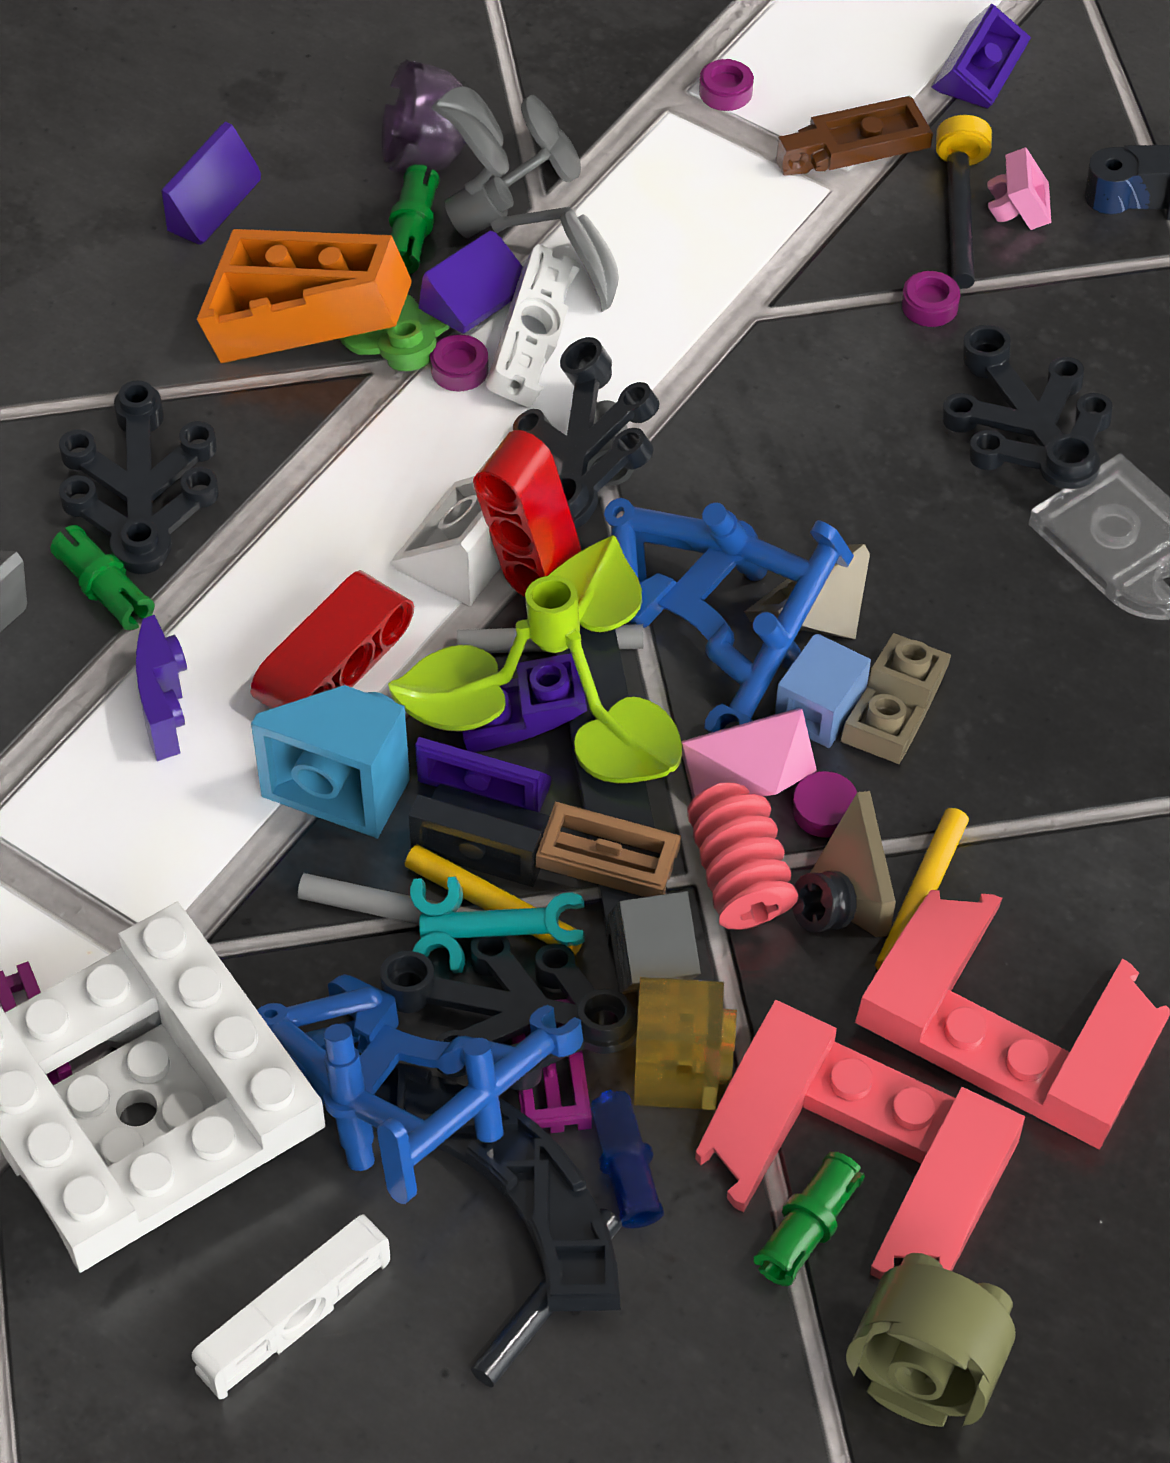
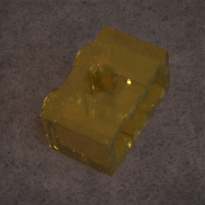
M640 977L634 1105L716 1110L718 1084L729 1085L732 1080L733 1051H735L737 1009H723L724 982Z

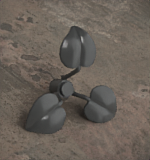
M456 87L443 94L433 104L431 110L446 118L458 130L467 145L485 167L474 179L464 184V189L445 200L447 214L456 230L463 237L470 238L489 226H492L494 232L499 233L507 227L560 219L566 236L595 287L601 304V313L609 309L618 287V267L608 244L588 216L582 214L577 217L574 210L570 207L507 216V209L514 205L513 197L508 187L547 159L550 160L559 177L565 182H571L580 175L581 163L579 156L570 139L558 127L557 121L547 106L535 95H530L522 101L521 111L526 126L542 149L534 157L501 179L500 177L509 170L507 155L501 147L504 141L503 134L484 100L479 94L468 87Z

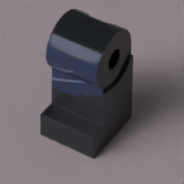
M1125 145L1124 147L1102 148L1095 152L1090 158L1085 190L1087 204L1100 213L1110 215L1119 214L1128 209H1166L1167 220H1170V145Z

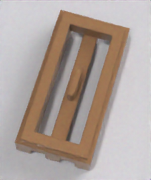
M555 801L536 854V867L643 897L664 895L667 881L670 879L673 870L674 859L677 858L680 849L681 835ZM562 827L657 852L661 855L660 858L623 849L621 844L600 838L594 841L564 833L560 830Z

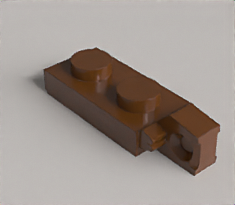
M909 95L811 117L810 125L799 129L797 133L778 137L776 162L783 176L805 174L813 168L815 171L834 170L931 148L933 132L914 99Z

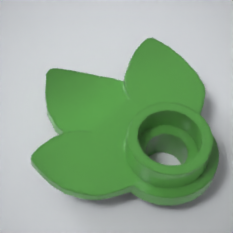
M407 294L395 327L339 339L346 348L358 355L381 354L392 369L413 371L430 363V353L435 349L437 343L436 337L448 330L450 326L418 308L419 305L415 299Z

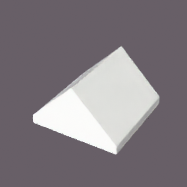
M475 476L455 481L390 561L397 571L468 606L472 605L501 568L489 533V527L486 524L474 488L473 478Z

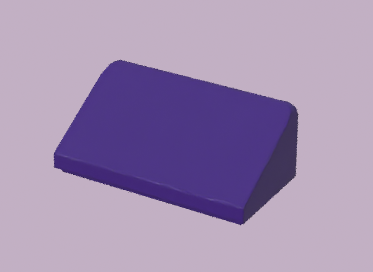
M991 3L967 25L931 87L939 93L988 109L998 96L1031 37Z
M228 122L221 124L161 190L167 230L196 244L206 242L261 180V172L232 124Z
M488 231L424 274L418 308L458 332L465 334L512 302L523 266L496 232Z
M418 737L415 744L418 781L435 787L440 784L448 785L536 812H540L551 786V776L540 771Z

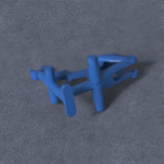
M624 498L612 500L606 506L604 512L605 520L611 526V536L614 535L617 538L622 552L637 575L642 588L641 608L637 615L628 623L643 624V628H646L666 609L693 625L708 640L705 646L707 657L740 685L729 707L721 704L709 712L705 720V730L708 733L723 730L730 722L737 721L741 725L753 721L751 718L780 665L789 670L802 652L794 639L835 564L848 567L854 557L839 532L831 525L817 520L810 533L818 545L811 558L806 560L758 539L752 526L744 521H739L732 512L727 511L720 503L707 505L703 510L702 519L634 507L629 500ZM624 511L623 516L617 518L618 513ZM644 542L703 553L677 583L674 579L660 573L647 579ZM734 567L751 581L761 580L767 574V570L797 582L778 618L772 613L763 612L754 619L753 629L763 641V645L753 663L733 646L735 640L734 633L728 623L714 608L704 601Z
M345 974L338 976L328 983L330 995L328 997L289 1007L278 1003H270L257 1009L321 1098L327 1112L335 1117L339 1141L345 1149L347 1164L351 1170H367L374 1164L375 1159L372 1147L374 1133L372 1126L377 1128L387 1190L391 1197L400 1204H406L417 1194L413 1167L472 1118H474L477 1139L482 1142L499 1140L504 1133L499 1096L550 1053L557 1057H565L575 1053L581 1048L583 1043L581 1020L574 1017L566 1025L556 1028L554 1007L549 1005L543 1006L532 1013L529 1019L531 1034L515 1047L491 1042L484 1038L458 1036L451 1043L417 1037L396 1029L399 1025L394 996ZM350 1014L354 1019L353 1021L334 1024L306 1033L298 1028L299 1026ZM355 1042H359L358 1049L354 1047ZM400 1060L419 1066L439 1068L446 1074H454L461 1070L464 1065L466 1067L468 1085L425 1120L375 1096L376 1091Z

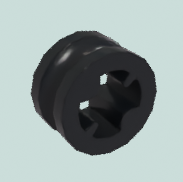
M831 870L823 873H807L797 880L794 887L797 889L798 899L792 909L796 920L804 929L810 932H822L827 929L838 930L848 926L853 920L857 908V896L853 884L846 875L840 871Z

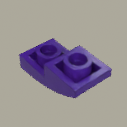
M152 615L143 618L136 649V675L149 742L158 762L181 753L176 728L184 726L185 719L178 699L183 698L179 673L187 670V663L176 635L165 637L156 616Z
M572 654L518 663V678L511 679L509 683L500 686L506 703L502 714L484 726L463 731L467 751L475 753L513 744L552 730L586 712L585 692Z

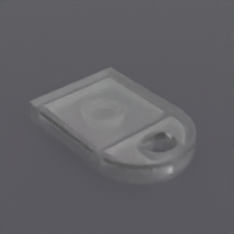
M1121 453L1100 466L1099 475L1091 484L1078 489H1063L1031 510L1029 525L1114 604L1139 617L1155 620L1170 619V586L1163 580L1170 577V497Z

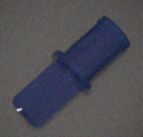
M604 1091L600 1097L591 1102V1112L603 1152L599 1158V1167L604 1174H608L610 1177L622 1226L625 1228L645 1227L657 1222L664 1215L663 1206L659 1202L649 1165L653 1159V1150L649 1144L642 1141L630 1096L625 1091Z

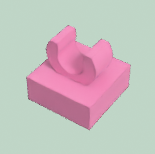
M1025 147L1006 154V174L998 175L987 182L988 189L996 199L988 203V208L998 222L1009 221L1020 213L1030 230L1051 223L1049 182L1030 152Z

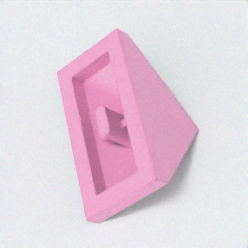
M800 708L681 741L682 756L693 798L705 789L719 783L744 785L749 790V794L760 796L776 795L817 771L803 710Z

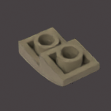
M893 633L871 668L866 690L845 722L841 742L900 764L935 697L949 665L951 654L929 647L923 642L911 640Z

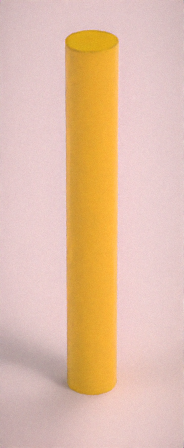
M947 808L875 963L877 970L881 967L904 928L930 890H938L969 821L968 816L963 811L956 808Z
M418 844L410 850L405 860L406 868L447 890L448 877H456L462 886L463 898L484 910L536 908ZM558 920L560 928L569 931L575 929ZM532 934V936L547 944L558 943L550 934ZM582 944L567 947L576 955Z

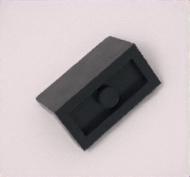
M440 784L436 787L432 798L418 795L409 813L411 849L418 844L454 864L533 887L541 868L536 867V854L550 816Z

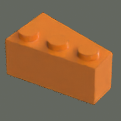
M233 229L197 321L220 363H226L395 327L412 279L392 235Z

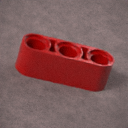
M514 430L509 432L476 473L473 483L503 574L511 587L525 597L526 590L533 581L548 576L568 559L581 552V545L557 467L549 448L539 438L526 431Z
M362 570L353 572L261 663L251 683L250 693L252 697L268 708L273 709L343 685L353 687L404 635L414 615L415 606L413 601Z

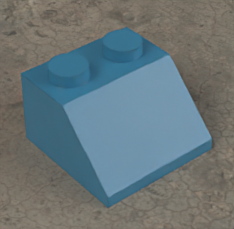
M343 685L257 713L251 722L261 797L378 839L410 780L405 706L395 703L384 694L378 692L366 693Z

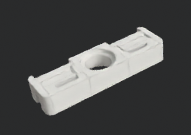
M541 244L535 245L523 265L486 381V386L491 392L526 407L534 404L544 386L539 385V380L544 364L548 362L558 344L569 308L568 305L563 304L568 286L571 285L580 270L578 261L566 255L561 260L552 256L553 249ZM529 315L539 319L544 324L547 333L537 334L528 330L522 323L521 316Z
M364 1214L355 1218L196 1346L192 1352V1359L197 1365L195 1367L196 1374L219 1399L227 1397V1391L275 1352L280 1354L333 1311V1305L379 1267L384 1269L390 1262L389 1241L387 1237Z

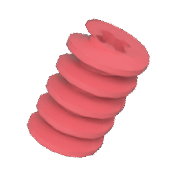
M719 783L702 791L689 804L687 817L693 827L694 841L700 849V862L706 870V882L713 893V906L719 914V925L727 929L744 930L768 922L790 910L797 903L798 892L791 883H788L791 878V870L786 862L781 861L784 858L785 851L779 840L775 839L778 832L776 823L772 818H768L771 812L769 801L763 796L749 794V790L744 785L737 783Z

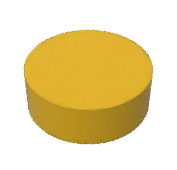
M972 115L953 116L944 120L937 128L936 152L946 162L951 153L961 151L969 156V164L974 165L986 159L991 152V127L985 120Z

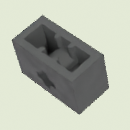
M688 891L619 901L607 915L620 993L636 992L639 1004L674 999L678 997V994L686 992L685 984L701 974Z

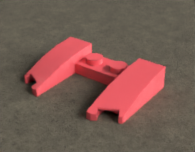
M930 890L862 996L855 1023L1100 1150L1170 1016V1009L1166 1005L1156 1008L1134 983L1139 972L1131 963L1122 958L1069 1052L952 992L954 985L1000 907L1002 898L993 894H981L978 902L940 899L939 890Z
M775 1000L729 1083L696 1150L695 1159L702 1165L710 1160L713 1153L719 1156L738 1180L727 1191V1199L735 1209L744 1212L801 1110L805 1108L921 1164L871 1266L870 1275L881 1279L885 1272L894 1267V1258H904L910 1253H922L931 1256L934 1259H938V1262L944 1269L952 1271L1019 1143L1025 1116L964 1087H961L956 1098L835 1042L837 1028Z

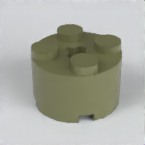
M922 1253L907 1254L901 1265L889 1269L881 1277L847 1349L846 1360L853 1376L858 1367H860L872 1381L867 1392L884 1407L907 1419L929 1426L944 1427L948 1416H966L963 1426L974 1424L982 1417L1015 1341V1326L1009 1315L1013 1302L1010 1296L1001 1288L989 1283H975L958 1273L944 1269L931 1256Z

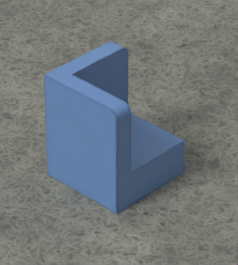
M814 635L778 684L775 715L797 708L802 709L809 739L830 748L843 730L846 720L867 688L871 659L822 635Z

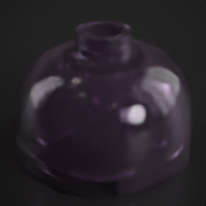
M406 59L398 67L390 86L400 89L395 105H385L382 126V156L384 162H392L388 167L390 171L405 173V170L412 165L427 166L425 175H429L431 169L438 172L451 165L459 157L464 144H467L458 130L446 118L431 110L433 104L443 94L453 88L464 86L460 80L443 68L425 62Z

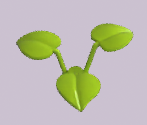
M614 535L584 549L568 559L548 576L541 577L528 586L525 593L527 619L516 623V637L505 665L499 672L497 662L490 653L471 645H456L429 654L416 663L402 677L388 683L389 692L398 704L404 705L405 712L416 720L442 730L466 731L490 723L504 711L506 706L505 696L500 686L511 681L527 639H532L539 648L550 653L562 652L569 648L590 710L594 717L597 718L584 724L575 736V754L581 767L593 777L606 782L634 783L665 777L670 772H674L681 762L682 743L679 732L672 718L660 706L643 698L627 697L618 701L608 712L605 710L600 702L582 649L580 625L594 632L614 630L632 620L641 608L642 588L639 579L626 560L621 546Z

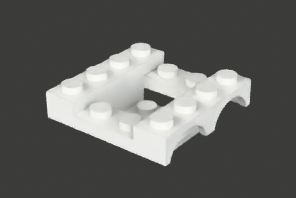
M179 901L118 933L122 948L5 1013L0 1007V1148L17 1176L21 1175L41 1202L80 1273L326 1127L321 1098ZM159 1010L162 1022L159 1026L54 1086L46 1076L49 1072ZM134 1103H148L157 1109L153 1119L141 1126H129L120 1121L122 1112Z

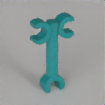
M448 877V895L444 901L438 904L427 902L426 885L422 878L414 879L410 887V896L413 904L422 913L419 918L421 939L415 944L413 951L428 957L430 952L436 948L447 949L450 954V970L453 973H462L465 965V954L462 947L453 938L550 934L558 943L566 946H577L585 942L583 930H564L559 927L558 923L559 916L566 909L584 908L583 897L573 892L562 893L554 897L547 907L456 912L463 901V889L456 877Z

